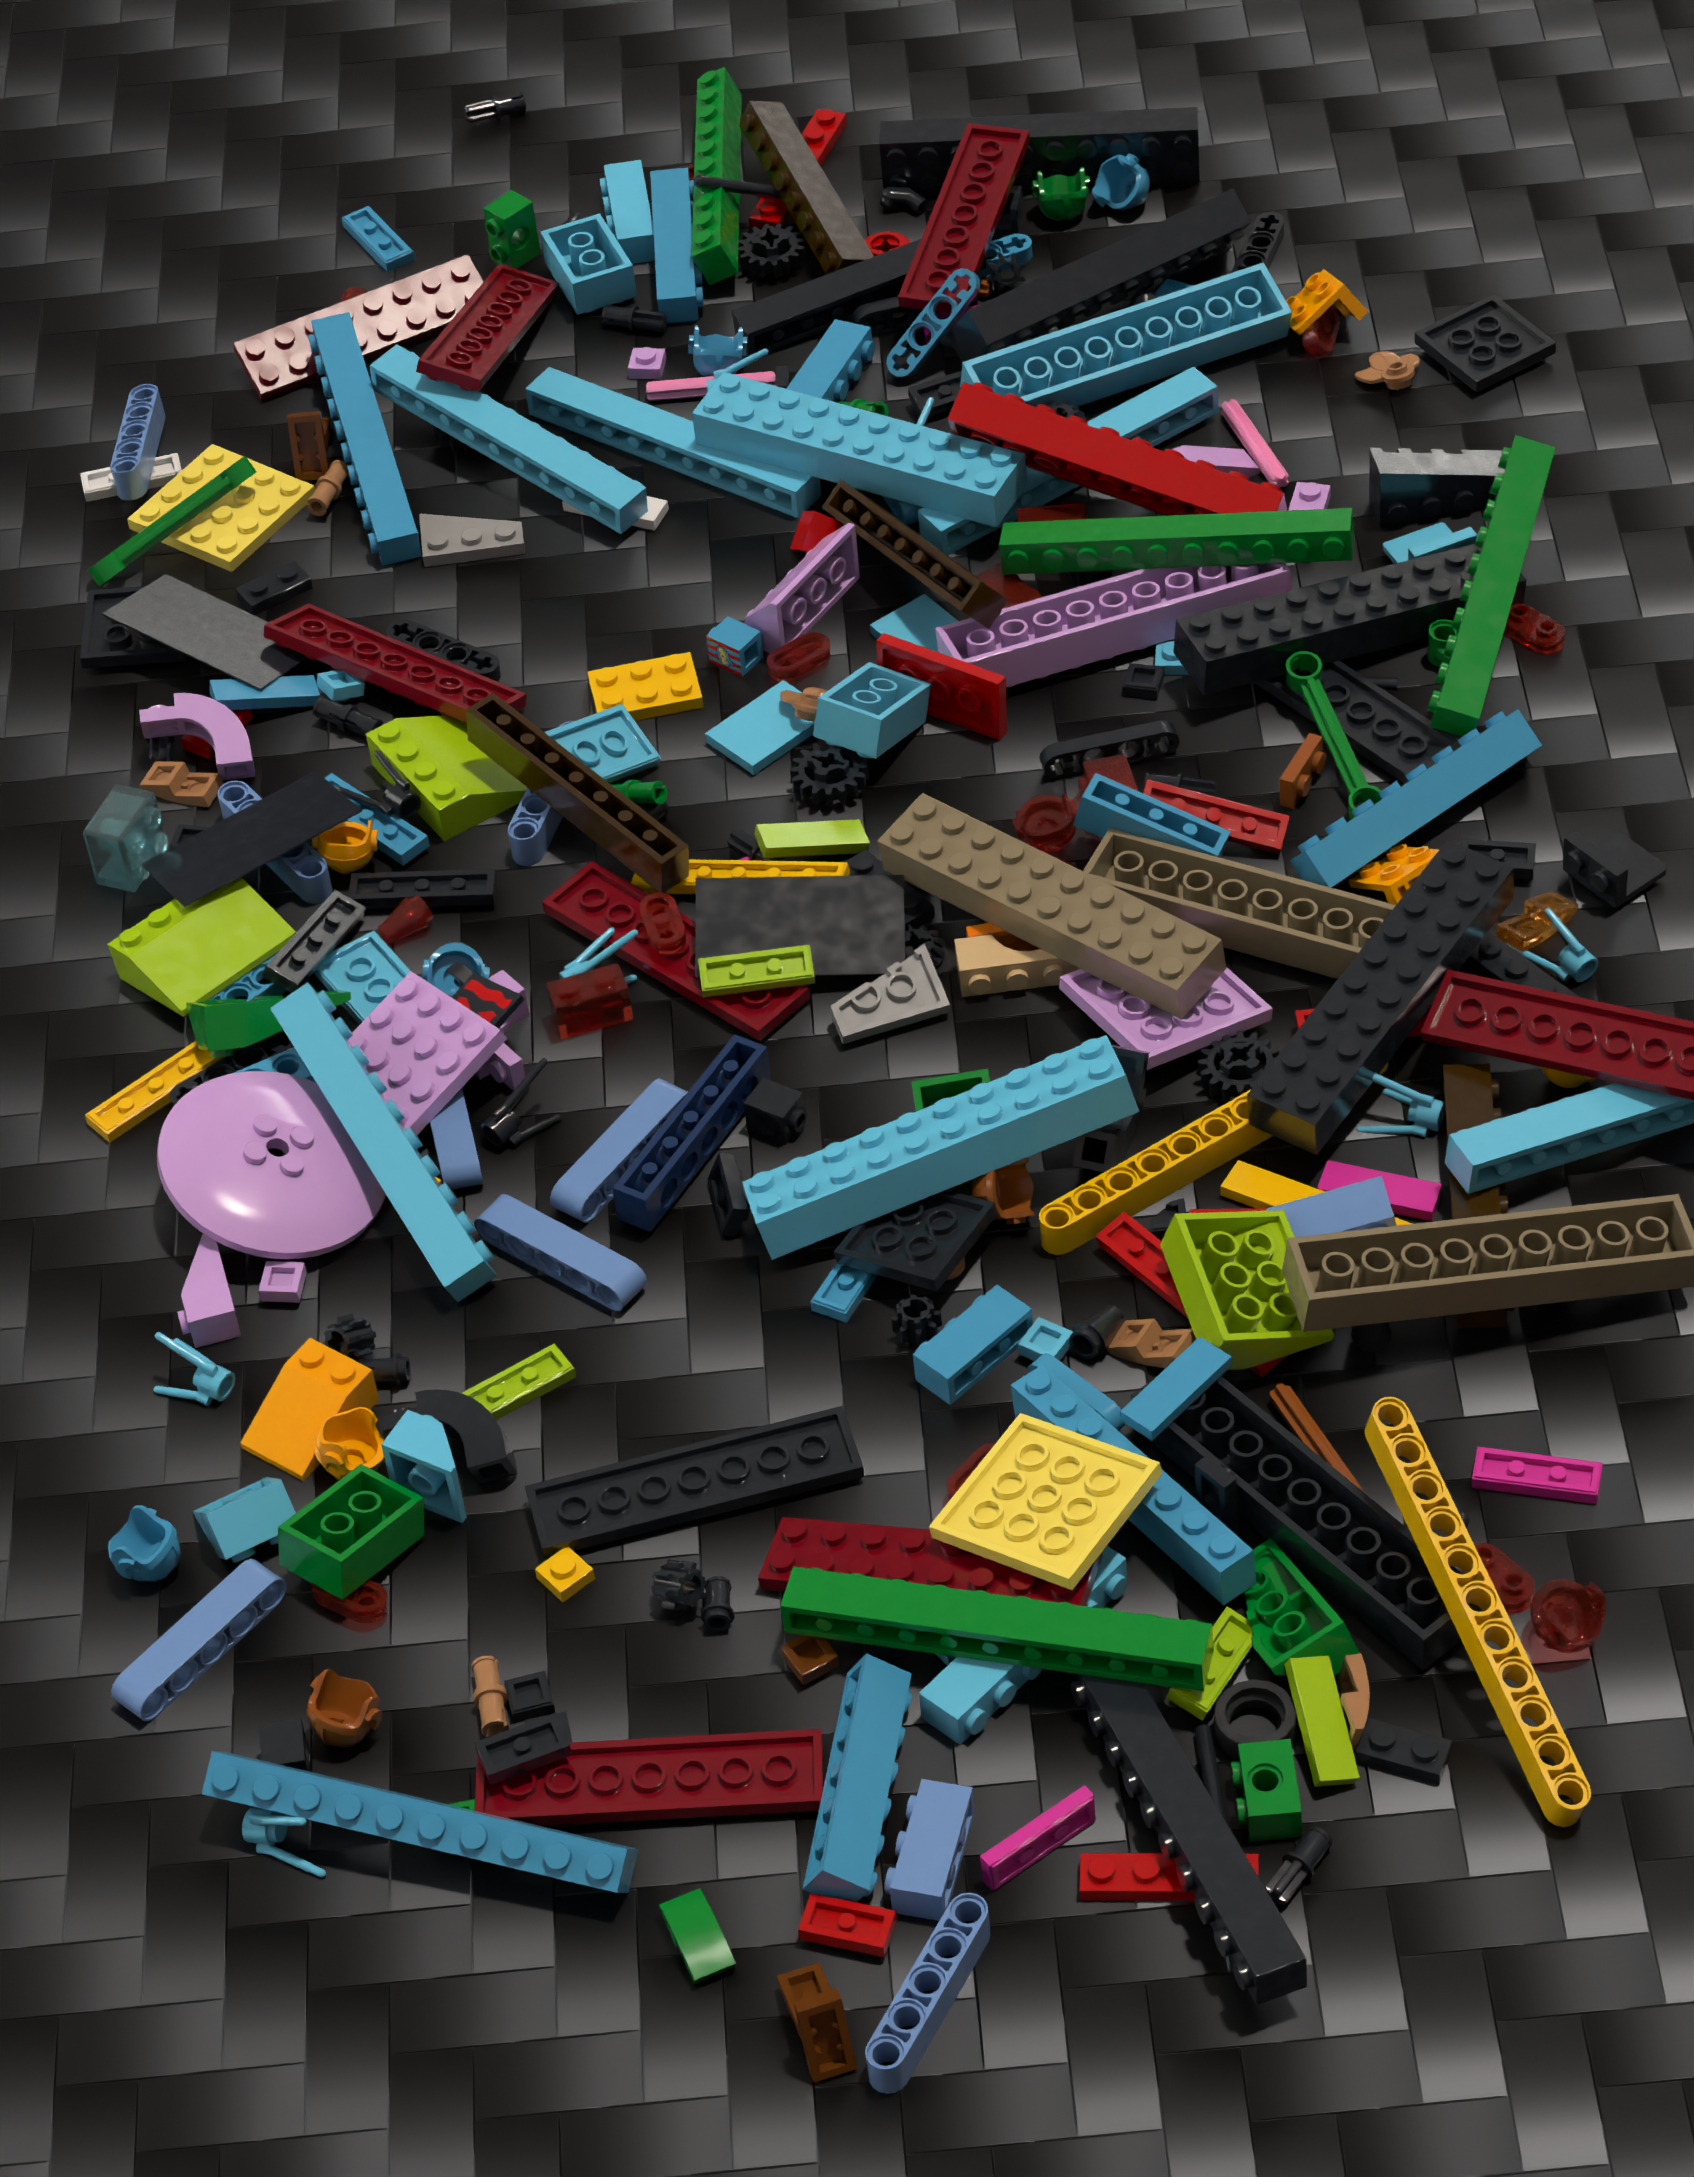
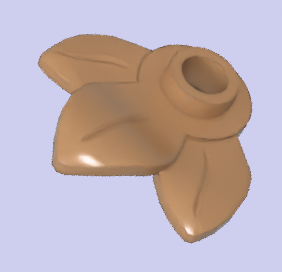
M1376 352L1369 357L1370 367L1356 372L1354 376L1357 380L1364 383L1385 382L1389 389H1403L1413 383L1414 369L1420 365V359L1411 353L1399 357L1394 352Z
M816 687L805 688L802 693L785 690L781 691L780 699L792 704V707L795 708V717L807 721H815L818 697L827 692V690Z

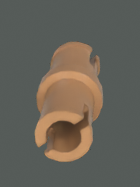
M340 460L333 461L326 474L317 480L315 492L307 501V509L313 515L323 516L326 514L331 502L340 496L342 484L349 476L348 465Z
M487 1655L478 1657L472 1663V1672L474 1673L476 1685L473 1699L474 1705L480 1711L483 1736L486 1734V1738L509 1730L504 1707L508 1699L506 1689L501 1685L498 1660H495L493 1656Z

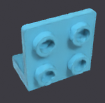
M1441 522L1384 542L1383 551L1396 564L1475 544L1477 534L1471 527L1452 533L1447 525Z

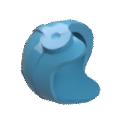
M1128 153L1127 156L1119 154L1101 164L1095 186L1091 191L1095 201L1101 207L1107 204L1113 209L1124 211L1141 205L1147 198L1150 178L1147 171L1138 164L1140 160L1133 154Z
M695 325L694 335H689L688 354H693L694 367L704 377L714 376L713 371L725 369L742 360V356H746L747 337H743L742 327H739L738 333L734 337L719 334L701 336L698 325Z
M454 942L438 948L429 960L424 959L421 977L452 997L459 987L453 982L455 978L448 975L446 971L455 961L460 962L472 972L487 979L489 978L490 967H485L481 957L473 948L463 943Z
M143 1505L133 1507L127 1523L108 1543L109 1558L117 1572L125 1578L142 1582H156L167 1577L177 1566L181 1556L177 1530L169 1521L155 1515L156 1510Z

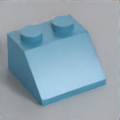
M407 1410L381 1444L389 1479L424 1497L425 1509L463 1523L467 1518L456 1466L443 1424L430 1415H420Z
M265 1477L193 1511L219 1558L225 1560L231 1558L233 1563L255 1554L254 1546L269 1540L271 1545L277 1544L278 1527L296 1514L282 1480Z

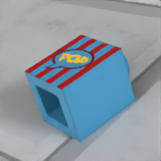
M729 616L719 625L712 628L709 634L706 635L709 662L741 677L764 658L761 631Z

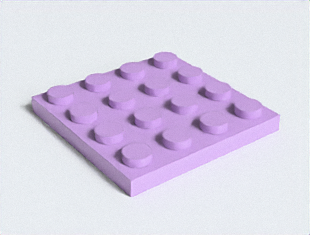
M1227 967L1182 1019L1082 969L1060 976L1059 989L1121 1047L1150 1052L1147 1070L1211 1045L1215 1040L1221 1041L1222 1037L1226 1034L1231 1037L1236 1035L1237 1031L1243 1032L1272 1020L1273 1008Z
M410 971L352 1032L353 1036L348 1039L352 1047L358 1044L369 1059L370 1063L365 1066L369 1074L375 1071L386 1086L387 1091L382 1094L388 1102L393 1099L405 1116L400 1121L403 1128L406 1129L410 1126L415 1134L418 1135L507 1040V1037L500 1029Z

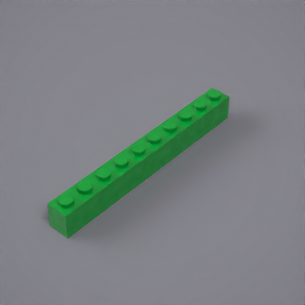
M725 67L716 71H708L697 79L694 177L704 175L740 181L741 129L739 125L742 111V95ZM694 185L691 257L708 284L712 285L738 274L740 194L726 192L722 187L710 190L697 188Z
M1515 435L1511 448L1503 447L1497 466L1503 468V473H1496L1490 493L1495 494L1496 497L1495 500H1488L1482 520L1488 521L1487 527H1480L1475 546L1481 549L1479 554L1473 552L1467 573L1472 574L1473 577L1471 581L1465 580L1459 600L1464 601L1465 605L1464 608L1457 607L1451 625L1452 628L1457 629L1456 636L1449 635L1443 655L1448 656L1449 660L1448 664L1441 663L1435 683L1441 684L1440 691L1433 690L1427 711L1434 712L1429 727L1463 737L1474 730L1478 724L1556 447Z
M1352 508L1003 523L999 542L1003 575L1352 561L1354 549Z
M793 1566L780 1605L785 1633L1203 1692L1214 1652L1212 1624L1193 1619L1166 1618L1149 1613L1137 1614L1116 1611L1111 1608H1093L1073 1605L1068 1602L1057 1603L1035 1600L1025 1596L1013 1597L992 1594L982 1590L970 1591L948 1588L943 1585L911 1583L901 1579L890 1580L868 1577L858 1573L846 1574L824 1571L820 1568Z

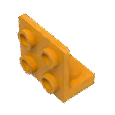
M1325 269L1310 276L1305 283V287L1296 296H1291L1286 300L1292 311L1289 327L1298 335L1302 334L1330 306L1337 309L1345 318L1350 314L1358 321L1368 313V310L1351 291Z
M1406 844L1396 845L1386 851L1387 856L1381 860L1367 863L1359 868V873L1349 879L1348 882L1351 888L1384 891L1388 903L1396 905L1439 850L1429 849L1428 846L1417 848L1407 847Z

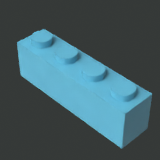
M641 160L604 165L605 178H600L599 180L609 229L632 264L654 261L653 221Z

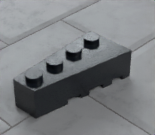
M1369 448V502L1379 526L1486 508L1488 500H1495L1496 497L1495 494L1490 493L1496 473H1503V468L1497 467L1502 450H1460L1458 454L1445 453L1443 449H1430L1429 453H1412L1411 448H1397L1396 452H1383L1381 448Z

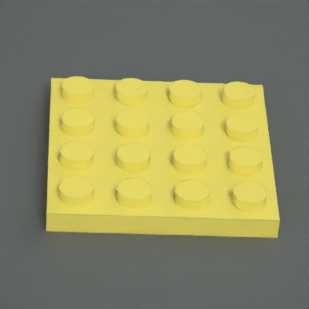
M211 444L127 519L129 528L139 533L243 456ZM248 459L257 471L255 474L165 538L161 543L233 572L307 505V501L315 492V487L305 481Z
M1020 1413L930 1524V1533L932 1538L1073 1590L1162 1475L1161 1465L1158 1461Z

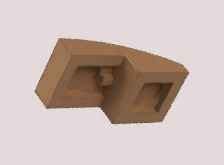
M156 761L140 783V787L143 791L168 801L191 806L209 807L224 782L219 773L189 772L185 762Z
M1155 1319L1126 1320L1108 1345L1107 1350L1111 1355L1130 1362L1166 1368L1196 1338L1192 1329L1162 1330Z
M1361 1653L1345 1655L1336 1679L1342 1694L1340 1701L1353 1753L1356 1751L1364 1730L1369 1710V1681Z

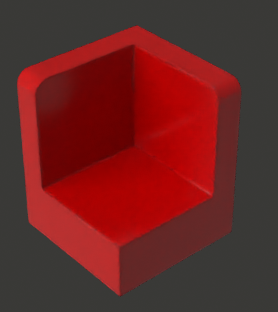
M803 511L790 549L795 552L807 553L824 537L843 527L844 524L816 511Z

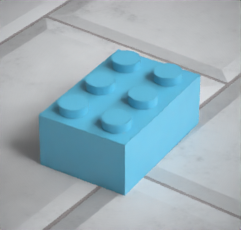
M600 213L540 231L545 264L555 280L559 282V287L577 315L592 312L595 309L604 307L606 304L621 303L627 299L637 297L633 265Z
M868 662L818 697L813 736L825 740L830 746L844 747L856 751L861 757L876 759L926 722L931 683Z

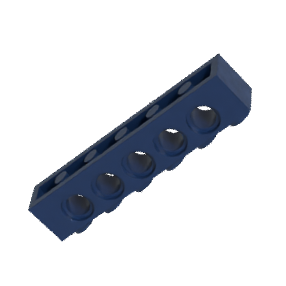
M735 1034L732 1036L613 1186L617 1219L649 1232L653 1230L744 1113L743 1103L762 1078L771 1079L767 1046Z

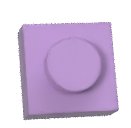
M650 347L633 348L628 365L629 379L661 380L666 363L665 349Z
M266 1261L258 1290L261 1301L299 1303L307 1274L305 1263Z

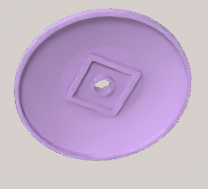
M246 1071L209 1080L192 1089L174 1105L163 1123L157 1146L158 1172L164 1190L173 1205L200 1232L229 1248L243 1253L274 1259H301L332 1252L352 1242L365 1232L379 1214L386 1193L318 1084L298 1076L279 1072ZM277 1148L286 1155L281 1157L274 1156L268 1152V1149Z

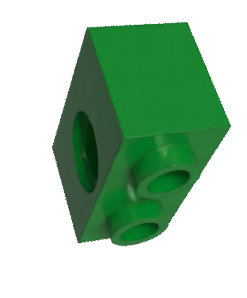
M510 190L483 208L485 229L490 247L489 254L495 263L518 269L541 254L534 207L531 200Z
M1291 1739L1238 1744L1239 1761L1231 1762L1233 1788H1242L1243 1798H1236L1237 1819L1239 1825L1247 1824L1249 1842L1302 1837V1811Z

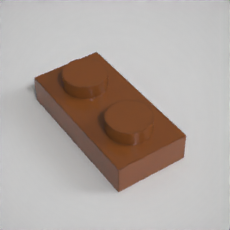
M1309 733L1280 777V806L1294 809L1301 796L1305 797L1308 794L1315 774L1322 772L1326 763L1322 736Z

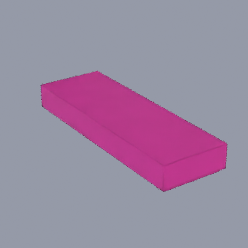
M1327 1160L1317 1189L1326 1192L1382 1176L1394 1214L1427 1221L1433 1220L1442 1195L1441 1183Z
M1477 1447L1472 1475V1488L1597 1504L1603 1463Z
M1085 1785L982 1854L980 1856L982 1881L991 1891L996 1890L1094 1823L1096 1820L1094 1794Z

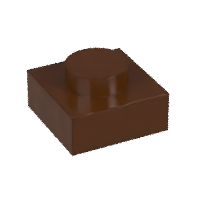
M801 1635L780 1646L782 1658L803 1685L840 1666L837 1653L825 1638Z

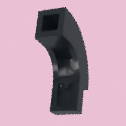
M1112 1045L1126 1074L1139 1112L1078 1136L1072 1166L1105 1172L1124 1161L1134 1139L1147 1090L1143 1086L1150 1052Z
M439 1389L415 1392L417 1407L398 1408L393 1410L391 1414L378 1417L380 1431L385 1438H387L407 1410L420 1415H430L443 1424L447 1437L455 1438L464 1444L467 1468L478 1484L518 1474L514 1452L505 1433L488 1409L465 1394Z

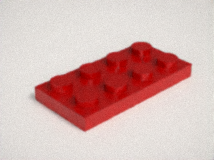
M883 633L876 640L877 665L931 683L928 715L999 741L1007 733L1006 676Z

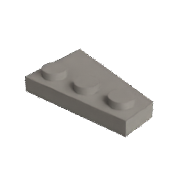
M419 514L424 567L526 554L523 527L520 521Z
M925 943L915 949L914 954L903 962L899 963L897 961L888 967L886 973L873 982H865L830 1006V1014L842 1044L950 1012V1003Z

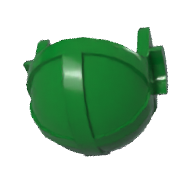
M1080 167L1075 176L1070 177L1054 175L1043 179L1041 171H1037L1036 180L1032 181L1033 199L1037 198L1039 208L1046 217L1055 221H1068L1081 214L1085 208L1086 196L1089 194L1088 184L1090 179L1089 176H1085L1083 167Z

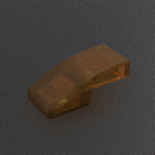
M1553 891L1525 900L1524 914L1497 924L1496 937L1524 952L1545 941L1558 931L1546 916V908H1550L1565 925L1577 913L1579 904Z

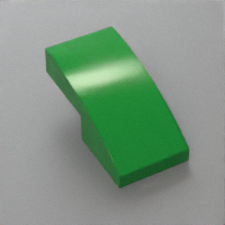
M700 1888L659 1904V1909L675 1947H678L693 1984L735 1967L736 1962Z

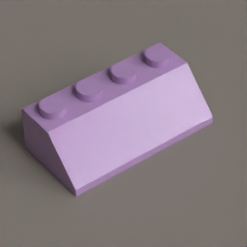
M848 523L824 537L813 549L807 552L801 562L794 569H791L774 589L768 592L755 609L749 611L745 618V624L761 631L763 651L783 658L860 578L855 525Z

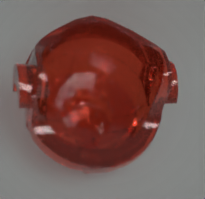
M1063 794L1062 798L1054 795H1038L1025 802L1021 809L1016 810V818L1011 820L1018 840L1024 839L1026 844L1045 853H1055L1066 846L1074 837L1077 827L1073 824L1078 809L1074 799L1068 800L1067 794Z
M1555 1579L1545 1583L1536 1592L1531 1602L1530 1616L1534 1633L1545 1642L1543 1645L1546 1648L1560 1653H1576L1586 1649L1597 1639L1602 1630L1606 1615L1605 1595L1598 1586L1591 1582L1587 1586L1565 1579Z

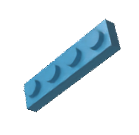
M333 773L325 777L334 787L339 786L366 796ZM349 799L362 812L344 822H356L368 827V820H372L373 829L379 830L377 849L404 866L430 846L426 834L397 815L393 814L387 817L377 809Z

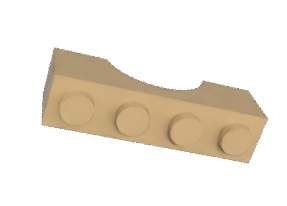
M992 934L954 939L956 965L962 997L1059 985L1060 976L1080 969L1042 949L1018 951L1007 948L1000 944Z

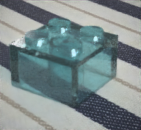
M119 784L113 787L83 831L96 883L134 893L142 881L149 876V873L141 864L166 851L168 844L155 793Z

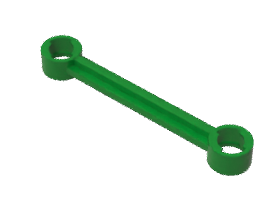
M243 456L87 570L97 585L101 586L257 471L247 457Z
M1299 651L1292 654L1286 661V683L1292 690L1303 694L1349 793L1348 815L1350 820L1355 818L1352 810L1356 808L1355 805L1360 802L1364 803L1371 799L1373 804L1377 803L1382 799L1378 794L1381 790L1368 784L1321 684L1322 662L1320 658L1312 652ZM1299 668L1300 671H1310L1312 675L1299 676L1294 674L1293 671Z

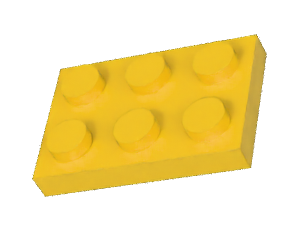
M690 652L587 672L596 713L623 704L634 721L704 708Z

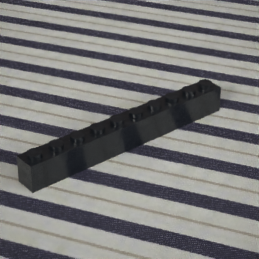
M1075 1674V1682L1071 1683V1692L1077 1706H1084L1086 1708L1093 1734L1096 1737L1102 1736L1111 1765L1113 1767L1119 1766L1123 1772L1122 1777L1127 1793L1131 1798H1138L1143 1820L1149 1829L1155 1828L1157 1831L1159 1845L1166 1860L1173 1859L1175 1862L1177 1876L1185 1892L1191 1891L1194 1895L1197 1913L1203 1924L1210 1923L1213 1928L1215 1943L1222 1957L1229 1956L1231 1959L1234 1976L1241 1990L1248 1989L1255 2003L1259 2005L1306 1988V1956L1144 1683Z

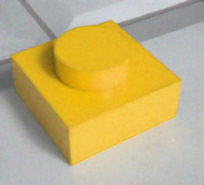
M570 1547L562 1548L535 1568L537 1579L562 1602H565L595 1579L593 1568Z

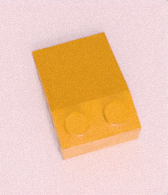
M309 1338L284 1364L240 1442L241 1448L304 1481L320 1464L315 1454V1439L324 1420L332 1415L357 1407H365L371 1410L379 1401L372 1369Z

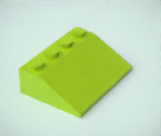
M440 715L396 718L366 733L372 765L390 784H396L375 756V751L380 750L401 777L410 783V790L420 797L421 804L417 813L444 842L519 804L527 789L524 784L468 741L467 723L454 717Z
M240 877L186 907H183L176 899H173L162 908L151 912L147 918L132 928L123 931L119 937L108 943L107 946L120 979L184 1017L188 1014L187 1002L209 1000L280 951L296 931Z
M1284 1210L1174 1214L1160 1243L1195 1338L1202 1337L1232 1356V1366L1228 1370L1248 1369L1332 1341L1335 1336L1332 1329L1302 1331L1282 1272L1288 1238L1295 1237Z

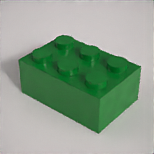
M360 1464L278 1527L279 1565L343 1600L425 1535L424 1497Z

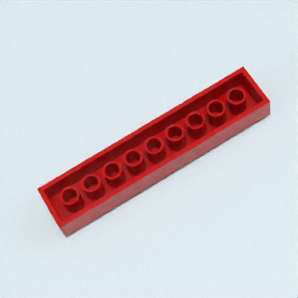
M963 382L948 416V422L954 435L1024 453L1025 465L1028 468L1166 516L1287 511L1284 493L1276 485L1268 482H1262L1259 485L1248 481L1249 478L1242 473L1230 471L1228 474L1216 470V466L1204 460L1193 462L1184 459V455L1173 449L1161 451L1153 448L1144 439L1134 437L1132 440L1121 437L1120 433L1112 428L1102 426L1098 429L1089 426L1088 422L1080 417L1070 415L1069 418L1057 415L1056 411L1048 406L1038 404L1037 407L1025 404L1022 398L1014 394L1007 393L1005 396L996 394L990 387L982 383L976 382L974 385Z

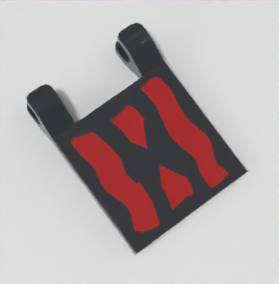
M455 961L446 971L448 975L455 978L453 982L459 987L451 998L498 1029L525 1000L521 994L472 972L458 961Z

